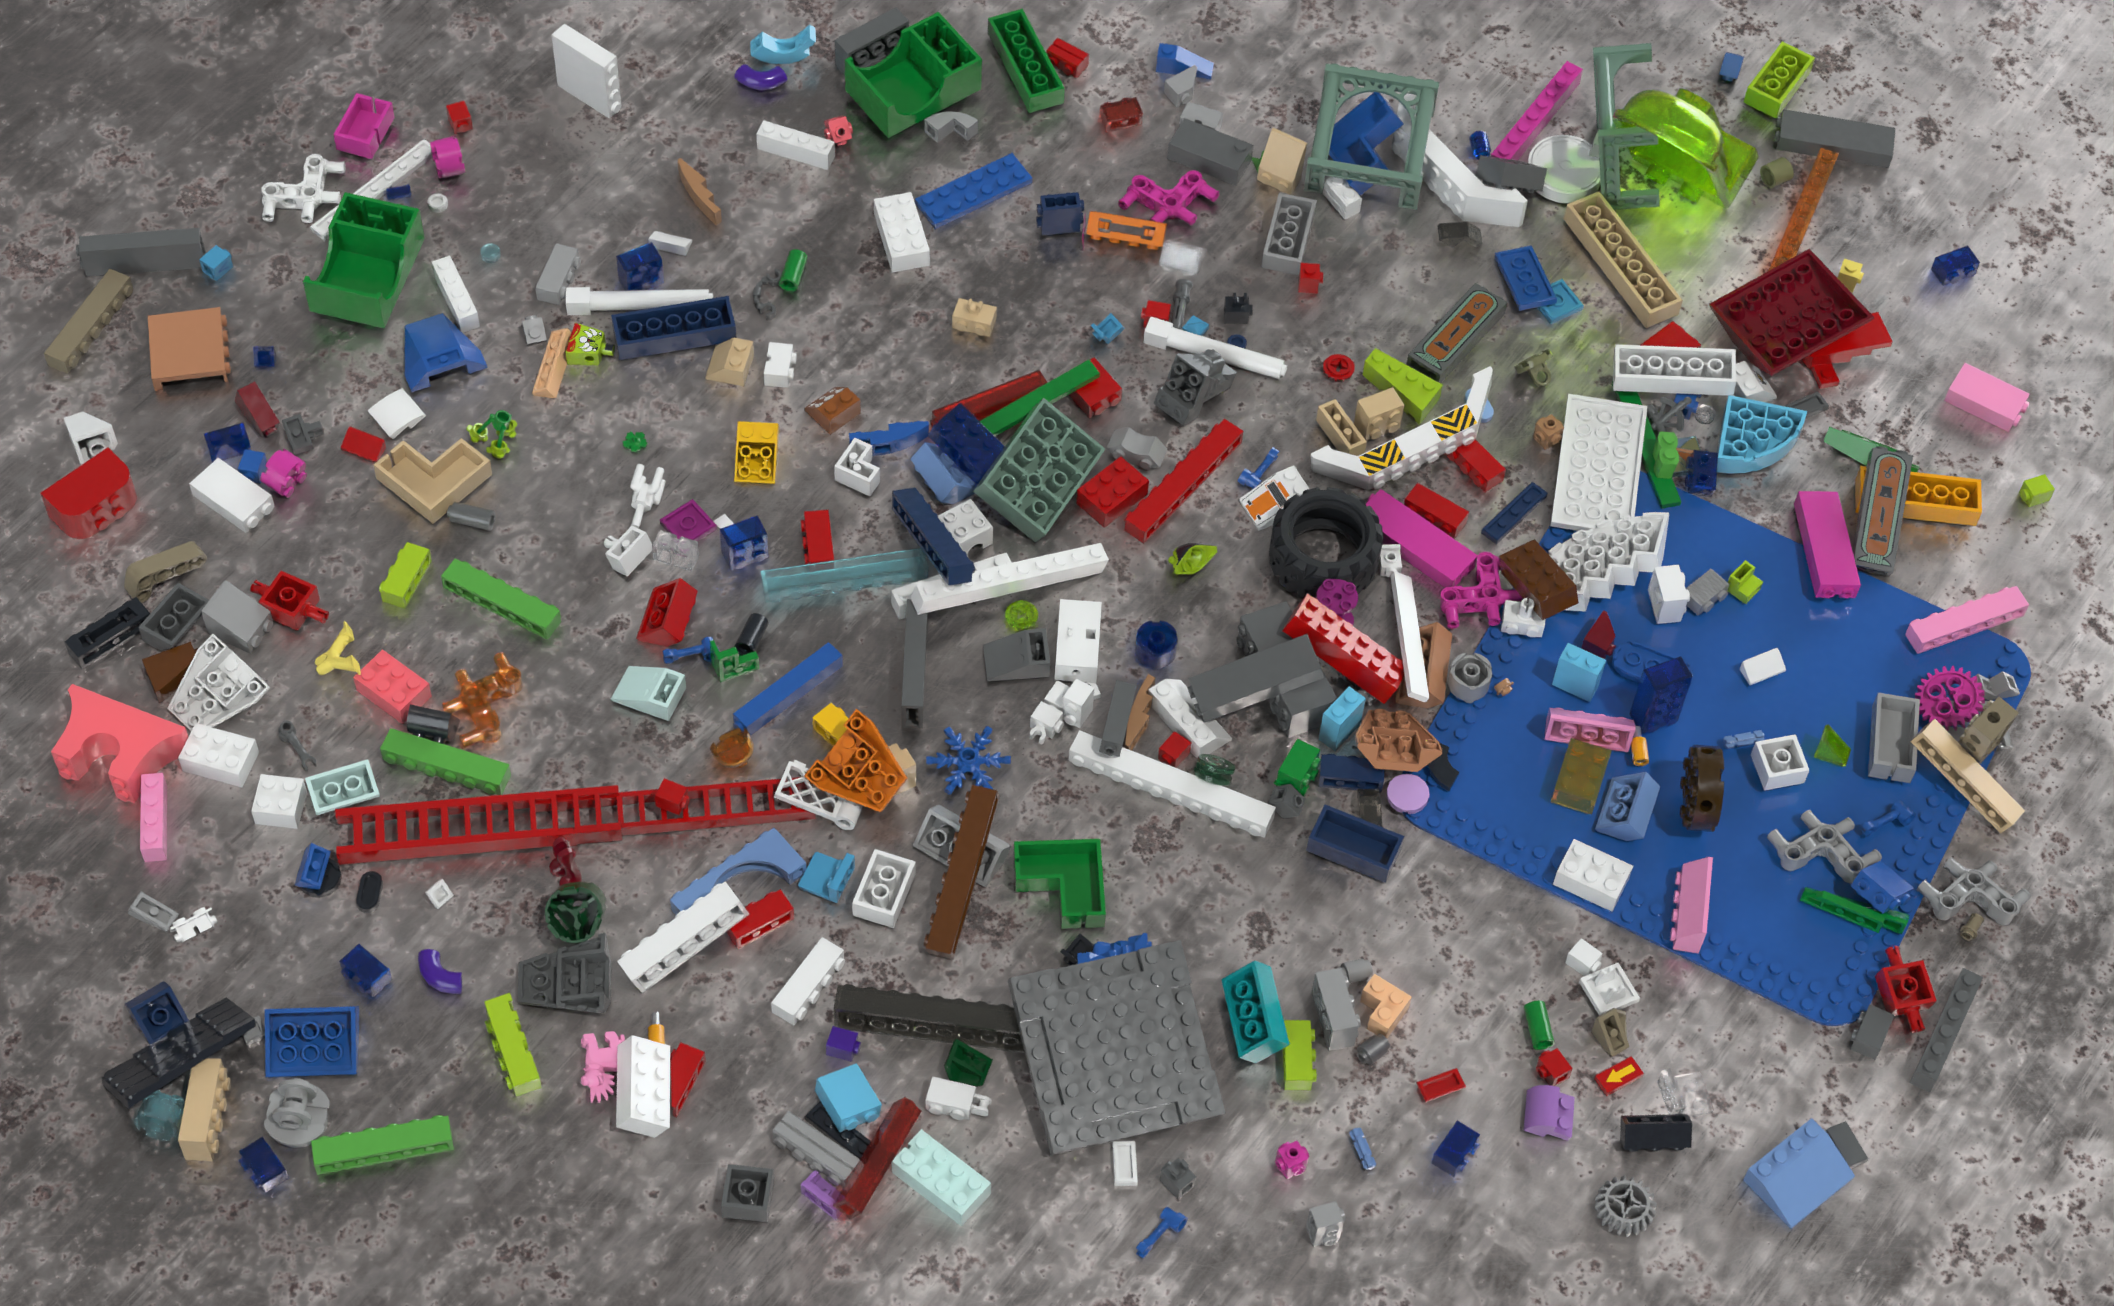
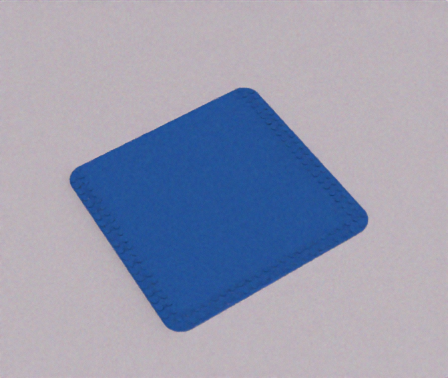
M1640 471L1635 517L1643 516V513L1650 512L1669 513L1661 566L1679 565L1680 571L1685 575L1684 585L1687 588L1710 569H1713L1728 582L1730 575L1746 560L1756 567L1753 575L1763 581L1761 589L1747 604H1744L1728 592L1727 597L1721 602L1717 600L1713 608L1707 613L1703 611L1700 615H1696L1686 605V613L1683 614L1681 622L1657 624L1648 593L1653 572L1639 571L1635 586L1614 584L1611 598L1590 597L1586 612L1563 610L1546 618L1542 638L1501 632L1504 605H1502L1499 610L1500 624L1489 626L1474 652L1484 656L1491 663L1492 678L1488 692L1484 697L1475 700L1473 703H1466L1450 692L1428 729L1440 743L1449 747L1448 761L1454 769L1459 771V775L1451 790L1447 791L1431 777L1427 765L1418 772L1403 771L1402 774H1412L1425 781L1429 788V799L1427 805L1421 811L1414 814L1403 812L1402 815L1417 828L1813 1022L1826 1026H1843L1858 1020L1862 1010L1867 1011L1878 990L1875 975L1882 968L1890 966L1885 949L1892 946L1894 949V946H1900L1924 897L1917 891L1918 886L1924 880H1927L1929 884L1931 883L1970 804L1918 749L1916 772L1911 783L1893 781L1891 776H1888L1887 779L1868 776L1872 705L1877 693L1915 698V693H1918L1917 685L1923 686L1921 679L1928 680L1927 673L1935 675V669L1943 672V666L1946 667L1947 671H1950L1951 667L1954 666L1957 672L1962 667L1963 674L1971 671L1970 678L1980 674L1990 679L2003 671L2014 677L2020 694L2002 699L2016 710L2030 681L2031 668L2029 661L2016 643L1988 629L1917 654L1905 635L1909 624L1915 619L1921 620L1933 613H1941L1946 610L1859 570L1857 572L1861 586L1856 598H1839V595H1834L1832 598L1815 597L1802 544L1677 487L1676 489L1682 501L1681 505L1661 509L1648 474ZM1549 526L1539 545L1548 553L1559 542L1562 544L1572 538V534L1577 532V530ZM1603 610L1608 613L1616 636L1614 640L1616 647L1621 643H1627V641L1641 642L1684 659L1690 665L1689 667L1694 674L1692 684L1687 691L1677 695L1666 694L1622 677L1613 668L1612 655H1607L1599 687L1590 702L1553 686L1552 683L1559 658L1567 643L1582 648L1584 638ZM1778 648L1786 671L1749 685L1739 670L1742 662ZM1505 678H1508L1510 682H1514L1511 686L1513 690L1505 696H1502V694L1497 695L1494 687ZM1941 684L1946 691V697L1952 700L1949 697L1945 684ZM1953 684V685H1951L1950 687H1952V688H1957V687H1959L1960 685H1959V684ZM1933 692L1931 695L1938 696L1941 693ZM1549 708H1562L1569 711H1583L1590 714H1604L1610 717H1624L1634 720L1635 726L1641 727L1642 737L1647 740L1649 763L1645 766H1635L1632 759L1631 745L1628 752L1544 740ZM1919 714L1918 733L1929 723V719L1923 721V714ZM1967 721L1965 722V727L1969 725ZM1762 730L1765 740L1796 734L1809 767L1805 783L1764 791L1751 757L1755 742L1751 745L1740 747L1735 745L1734 748L1726 749L1723 744V738L1731 735L1734 737L1736 734L1747 732L1753 734V731ZM1693 745L1720 746L1723 751L1724 771L1721 775V781H1724V794L1718 826H1715L1714 832L1687 830L1686 827L1682 826L1680 806L1683 805V789H1680L1681 776L1685 777V770H1683L1684 757H1688L1689 747ZM1997 747L1980 764L1985 770ZM1647 772L1660 786L1644 838L1625 841L1597 832L1595 828L1612 778ZM1899 800L1907 808H1911L1917 815L1914 821L1906 826H1903L1898 819H1894L1879 827L1877 831L1868 837H1865L1861 832L1864 829L1862 825L1865 822L1876 820L1893 811L1891 809L1892 805ZM1807 810H1811L1821 823L1835 825L1849 817L1854 822L1855 827L1842 836L1857 854L1862 857L1877 849L1882 856L1881 861L1914 888L1909 894L1911 899L1904 906L1900 905L1895 910L1909 915L1908 923L1902 935L1884 927H1881L1879 933L1800 901L1805 887L1871 904L1856 893L1855 889L1850 886L1852 883L1845 882L1836 873L1835 867L1826 857L1816 856L1809 860L1807 865L1794 871L1785 870L1781 865V859L1777 853L1778 850L1767 839L1768 834L1777 829L1787 842H1793L1810 832L1811 830L1800 819L1801 815ZM1573 839L1633 865L1629 880L1613 912L1553 885L1557 870ZM1713 857L1707 933L1698 954L1673 950V941H1670L1671 929L1675 928V922L1671 920L1673 909H1676L1677 903H1673L1674 892L1678 890V885L1675 884L1676 872H1680L1685 863Z

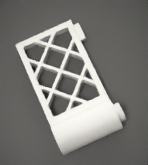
M794 760V762L789 761L774 798L835 821V824L844 830L854 829L863 805L836 795L832 796L828 792H825L828 798L819 800L815 792L821 790L817 787L812 788L809 780L804 777L809 768H806V764ZM790 770L799 772L801 778L792 780L789 774ZM804 782L808 790L799 792L795 784ZM791 786L794 792L793 795L788 796L781 793V790ZM811 794L814 802L806 803L803 801L802 796ZM831 802L834 808L833 813L824 810L822 804Z

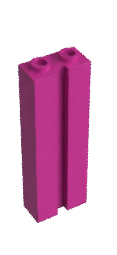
M1382 489L1376 494L1370 495L1366 506H1371L1379 517V524L1382 525L1383 530L1382 545L1400 544L1401 558L1444 588L1457 586L1464 576L1466 577L1475 568L1477 554Z
M1798 491L1794 508L1815 597L1832 598L1834 595H1839V598H1856L1861 584L1838 492Z

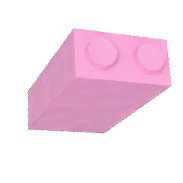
M1964 363L1950 386L1944 401L2009 432L2012 426L2017 427L2022 417L2020 413L2026 412L2030 404L2027 402L2030 394Z

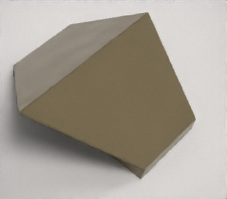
M1612 1008L1595 1019L1591 1033L1610 1057L1630 1047L1627 1040L1626 1011Z

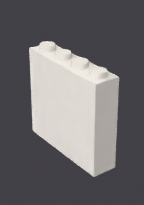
M563 24L552 34L557 84L563 90L610 118L615 113H618L622 107L617 56L568 25Z

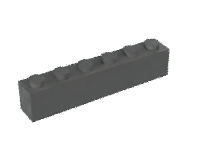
M1962 968L1912 1076L1911 1084L1928 1092H1931L1981 984L1982 976Z

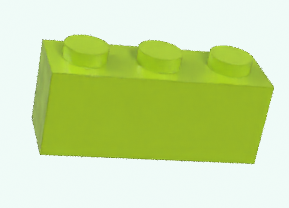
M406 542L404 548L399 550L395 564L390 566L386 580H383L380 584L379 592L381 593L382 602L406 608L432 561L430 549Z
M1284 1020L1290 1044L1283 1048L1284 1090L1311 1091L1312 1083L1317 1080V1071L1312 1068V1062L1316 1061V1049H1312L1311 1043L1315 1042V1029H1311V1020Z

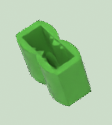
M1660 431L1654 445L1652 454L1655 460L1654 473L1657 478L1671 479L1679 462V454L1676 450L1678 439L1674 432Z

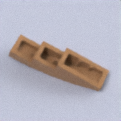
M679 158L678 172L685 189L702 213L717 226L722 222L721 209L714 204V194L707 189L706 179Z
M1149 674L1137 693L1127 724L1125 748L1133 751L1149 727L1150 715H1148V712L1152 707L1153 696L1148 694V690L1155 685V677Z

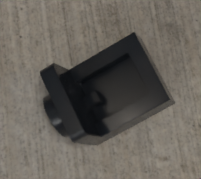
M1079 933L1066 950L1062 949L1060 952L1065 956L1063 960L1071 966L1077 964V953H1092L1094 944Z

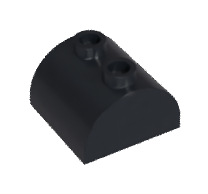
M410 705L407 716V731L412 733V735L425 738V736L433 738L432 741L445 744V741L451 742L454 739L460 720L452 713Z

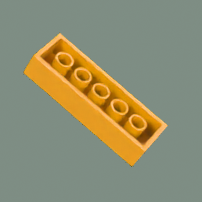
M1860 466L1855 479V513H1859L1866 467ZM1910 472L1903 518L1971 526L1977 525L1982 514L1981 479Z

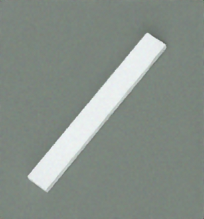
M423 139L353 194L380 199L432 158L430 143ZM338 206L310 226L311 231L324 241L329 238L328 227Z
M1394 571L1390 577L1408 697L1426 702L1429 699L1412 579L1409 576Z

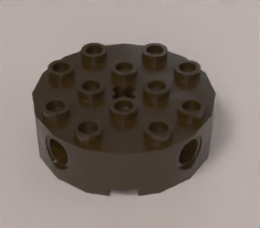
M1693 745L1689 747L1688 757H1684L1683 770H1685V777L1681 776L1680 789H1683V805L1680 806L1682 826L1686 827L1687 830L1714 832L1715 826H1718L1723 803L1724 781H1721V775L1724 771L1723 751L1720 746Z

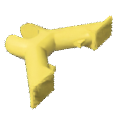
M345 621L343 622L344 627L329 650L315 659L316 671L320 675H325L334 669L353 671L361 675L359 663L353 655L346 658L340 657L346 645L354 641L353 631Z

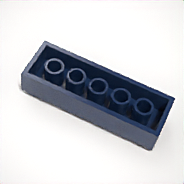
M729 296L611 315L619 360L721 344L732 338H737Z

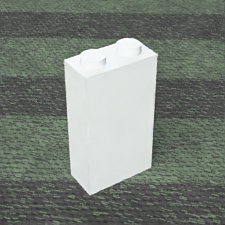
M217 458L189 483L194 497L245 533L254 528L275 507L271 494L220 458Z

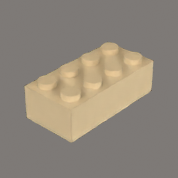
M206 1058L191 1069L178 1137L185 1160L213 1161L214 1153H218L219 1140L217 1136L218 1132H222L223 1128L221 1114L226 1111L227 1100L225 1093L230 1089V1078L227 1077V1068H224L221 1059Z

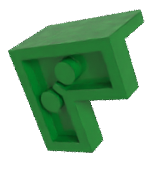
M714 640L709 641L711 663L720 683L759 669V657L756 651L743 656L738 654L736 647L719 652Z

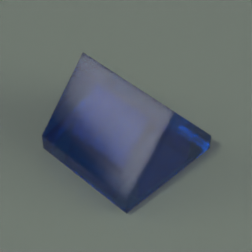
M274 346L253 347L254 366H275L276 351Z

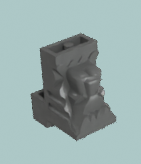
M1208 349L1201 354L1195 355L1178 353L1175 356L1164 386L1159 388L1153 404L1184 426L1198 418L1204 402L1231 388L1237 372L1226 365L1225 360L1214 349Z

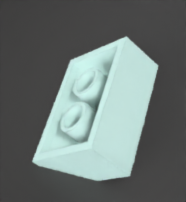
M368 759L305 778L316 815L380 797Z

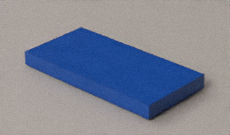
M1532 245L1495 253V260L1519 311L1557 303V297Z

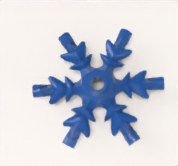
M986 726L981 735L975 733V742L971 741L972 748H964L965 741L961 742V733H958L956 736L951 727L944 729V733L949 738L945 742L952 745L953 747L950 749L957 750L958 754L952 757L949 753L945 756L937 752V757L926 756V765L938 764L937 769L946 764L947 768L952 764L958 766V770L950 772L954 775L945 779V781L950 782L944 789L945 793L951 795L956 785L962 788V779L966 780L964 775L966 772L973 773L972 780L976 778V786L982 785V787L993 789L988 783L993 781V779L984 775L987 772L980 770L979 766L985 764L990 768L991 764L1001 768L1000 763L1011 764V756L999 757L1000 752L990 756V752L985 757L979 755V750L987 749L984 745L992 742L991 739H987L993 731L992 728Z

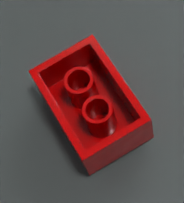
M1120 456L1077 489L1076 504L1105 528L1148 495L1149 480Z

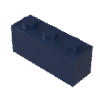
M1321 754L1318 787L1382 793L1385 769L1374 768L1367 758Z

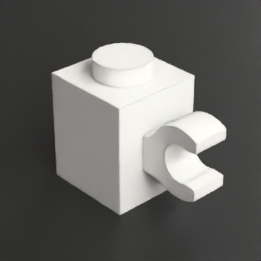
M1041 701L1030 718V728H1032L1030 739H1033L1035 735H1040L1039 744L1045 742L1046 736L1052 739L1055 733H1059L1064 726L1063 712Z

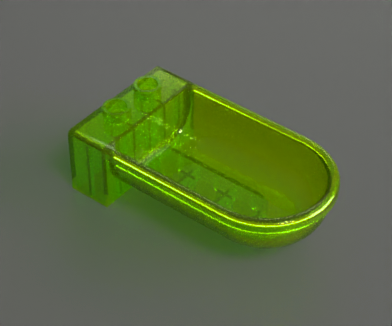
M1679 88L1675 96L1659 90L1641 91L1628 100L1623 110L1616 109L1612 116L1617 129L1640 127L1658 136V144L1626 147L1631 158L1648 167L1645 175L1654 182L1664 186L1667 180L1671 179L1680 184L1681 187L1678 193L1695 203H1698L1701 196L1723 208H1729L1759 159L1755 147L1722 130L1715 110L1709 102L1683 88Z

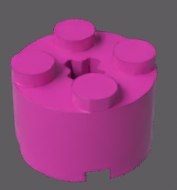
M456 136L429 142L432 159L436 164V172L439 179L466 173Z
M283 449V452L278 450L266 463L265 466L268 469L266 474L262 472L261 482L278 494L289 498L293 494L297 483H303L307 477V473H305L306 463L286 449Z

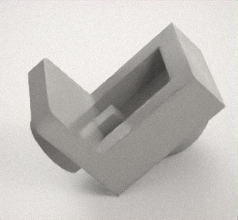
M537 315L525 317V320L522 321V327L527 345L547 341L542 317L537 318Z

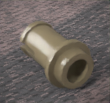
M1972 913L1966 925L1961 927V937L1967 941L1975 939L1978 929L1984 922V918L1980 914Z

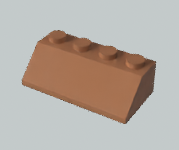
M1438 622L1419 628L1429 699L1426 702H1422L1408 697L1404 675L1397 689V704L1428 709L1444 703L1452 633Z

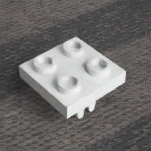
M1619 963L1591 973L1579 980L1581 987L1599 1016L1612 1008L1621 1010L1639 1002V995Z

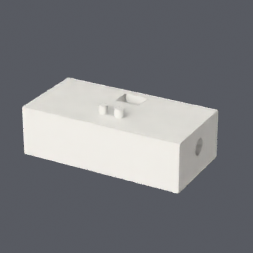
M1060 599L1055 680L1075 681V679H1078L1082 682L1096 683L1102 602Z

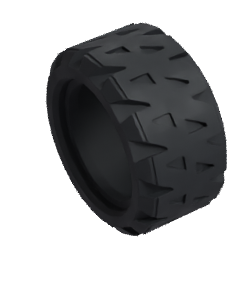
M1317 487L1304 490L1301 496L1293 495L1284 502L1283 509L1279 508L1274 518L1269 548L1270 566L1273 574L1280 576V584L1289 592H1297V596L1302 599L1307 593L1317 599L1318 588L1326 579H1341L1351 582L1356 586V591L1359 595L1361 590H1365L1373 581L1378 569L1383 542L1382 525L1379 524V517L1371 506H1366L1362 498L1353 493H1350V495L1346 494L1342 489L1327 487V490H1321ZM1331 529L1350 539L1357 551L1344 560L1324 562L1313 559L1303 553L1297 546L1295 539L1309 530Z

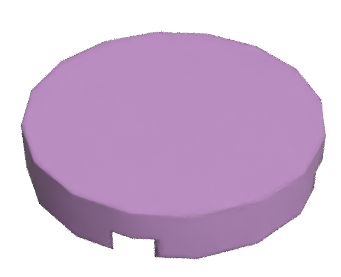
M1401 774L1389 782L1387 801L1396 811L1414 814L1421 811L1427 805L1429 788L1420 777L1412 774Z

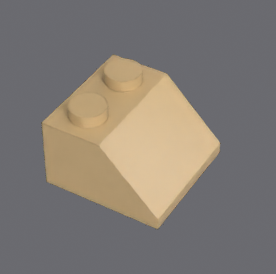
M732 338L716 345L705 379L744 387L754 357L753 341Z

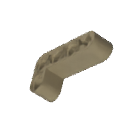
M190 541L136 561L126 570L124 589L132 598L137 597L143 603L151 596L153 585L201 567L205 564L207 556L195 542Z

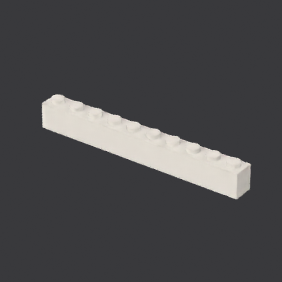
M1098 543L977 570L972 573V582L948 586L943 578L915 585L910 598L919 615L1103 572L1109 559L1102 544Z
M1079 730L1069 750V761L1074 765L1083 766L1096 774L1106 775L1114 781L1126 783L1134 789L1144 790L1155 797L1167 799L1175 805H1182L1193 812L1205 814L1213 820L1228 823L1233 828H1240L1254 836L1265 838L1274 819L1276 807L1124 747L1121 749L1120 757L1106 755L1099 752L1101 738Z

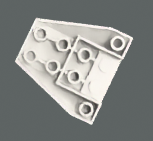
M212 634L198 648L167 709L190 731H192L195 723L213 728L256 704L270 687L217 636Z

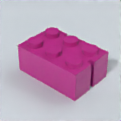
M356 93L333 134L336 150L372 159L379 147L378 143L381 144L395 118L392 102L376 98L374 101L375 113L373 98Z

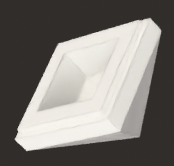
M442 878L425 892L436 909H439L454 896Z

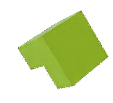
M1746 560L1730 575L1727 590L1744 604H1747L1763 585V581L1753 575L1756 567Z

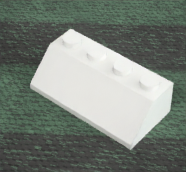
M1164 679L1148 690V694L1153 696L1152 709L1172 732H1177L1191 742L1190 752L1198 761L1232 740L1216 719L1204 722L1203 716L1197 715L1194 704H1197L1196 698L1191 699L1187 686L1181 680Z

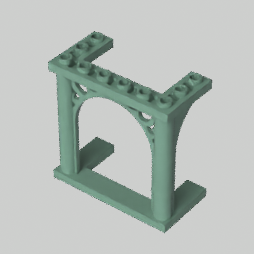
M1651 43L1594 47L1597 129H1600L1598 130L1601 194L1613 210L1660 207L1659 188L1620 191L1619 147L1658 144L1657 126L1637 127L1647 125L1654 117L1653 107L1615 109L1614 78L1624 64L1652 62ZM1632 116L1633 127L1616 129L1615 118Z
M1326 64L1311 157H1308L1304 191L1323 194L1325 176L1401 188L1398 207L1417 210L1423 179L1421 175L1431 117L1434 115L1439 82L1431 79H1417L1413 76H1399L1394 73H1381L1376 70H1363L1357 67ZM1343 83L1352 84L1354 90L1347 91L1343 87ZM1378 92L1395 98L1405 107L1410 116L1412 128L1404 172L1328 160L1335 118L1340 107L1348 99L1361 93ZM1406 94L1416 95V98L1406 101L1404 96Z

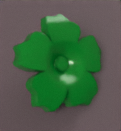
M629 432L625 437L626 440L623 441V446L631 449V452H638L641 448H646L648 443L644 439L645 434L643 432H636L635 435L633 432Z

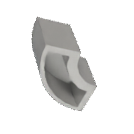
M1130 427L1114 430L1106 448L1113 454L1115 459L1121 456L1129 464L1146 470L1159 468L1167 452V448L1156 436L1141 435Z

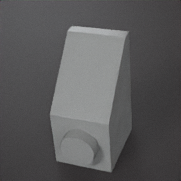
M1196 65L1165 80L1164 94L1176 107L1187 104V102L1192 100L1197 74Z

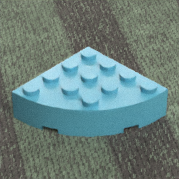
M1728 395L1713 472L1728 474L1748 473L1771 466L1784 458L1794 447L1800 436L1807 411Z

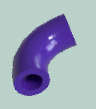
M744 64L736 70L734 76L738 82L746 87L760 91L774 89L783 85L788 80L786 73L779 66L768 71H756L747 64Z
M421 950L418 953L419 970L428 985L440 992L462 994V972H451L444 969L440 962V953L437 950Z

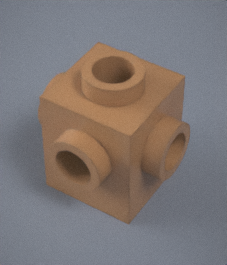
M1552 414L1545 418L1542 417L1535 424L1533 438L1547 450L1561 442L1564 426Z

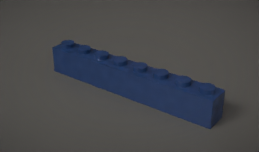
M915 487L892 491V510L948 586L972 582V573L975 572L973 561H970L966 552L961 549L959 543L952 537L951 532H948L944 523L939 520L937 514L931 509L930 504H927L924 500L923 495Z

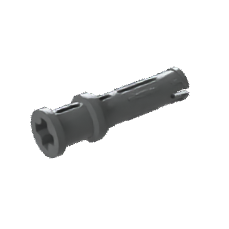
M1178 279L1175 286L1177 289L1173 295L1175 304L1171 323H1173V328L1180 330L1186 305L1190 302L1189 293L1193 287L1192 282L1187 279Z

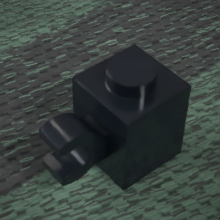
M1233 293L1232 296H1225V324H1248L1249 316L1253 315V305L1249 304L1247 293H1244V296H1236V293Z

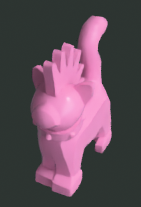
M614 1031L605 1032L604 1041L609 1045L606 1048L598 1047L594 1033L583 1034L581 1047L586 1049L585 1068H583L585 1075L581 1077V1083L583 1086L590 1088L591 1103H593L595 1096L597 1102L600 1103L601 1095L607 1101V1092L611 1095L614 1094L610 1087L615 1086V1082L612 1081L614 1076L605 1074V1072H617V1048L620 1043L625 1041L624 1034L618 1037Z

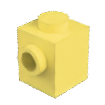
M1844 259L1838 279L1853 293L1856 283H1861L1864 273L1860 271L1863 264Z

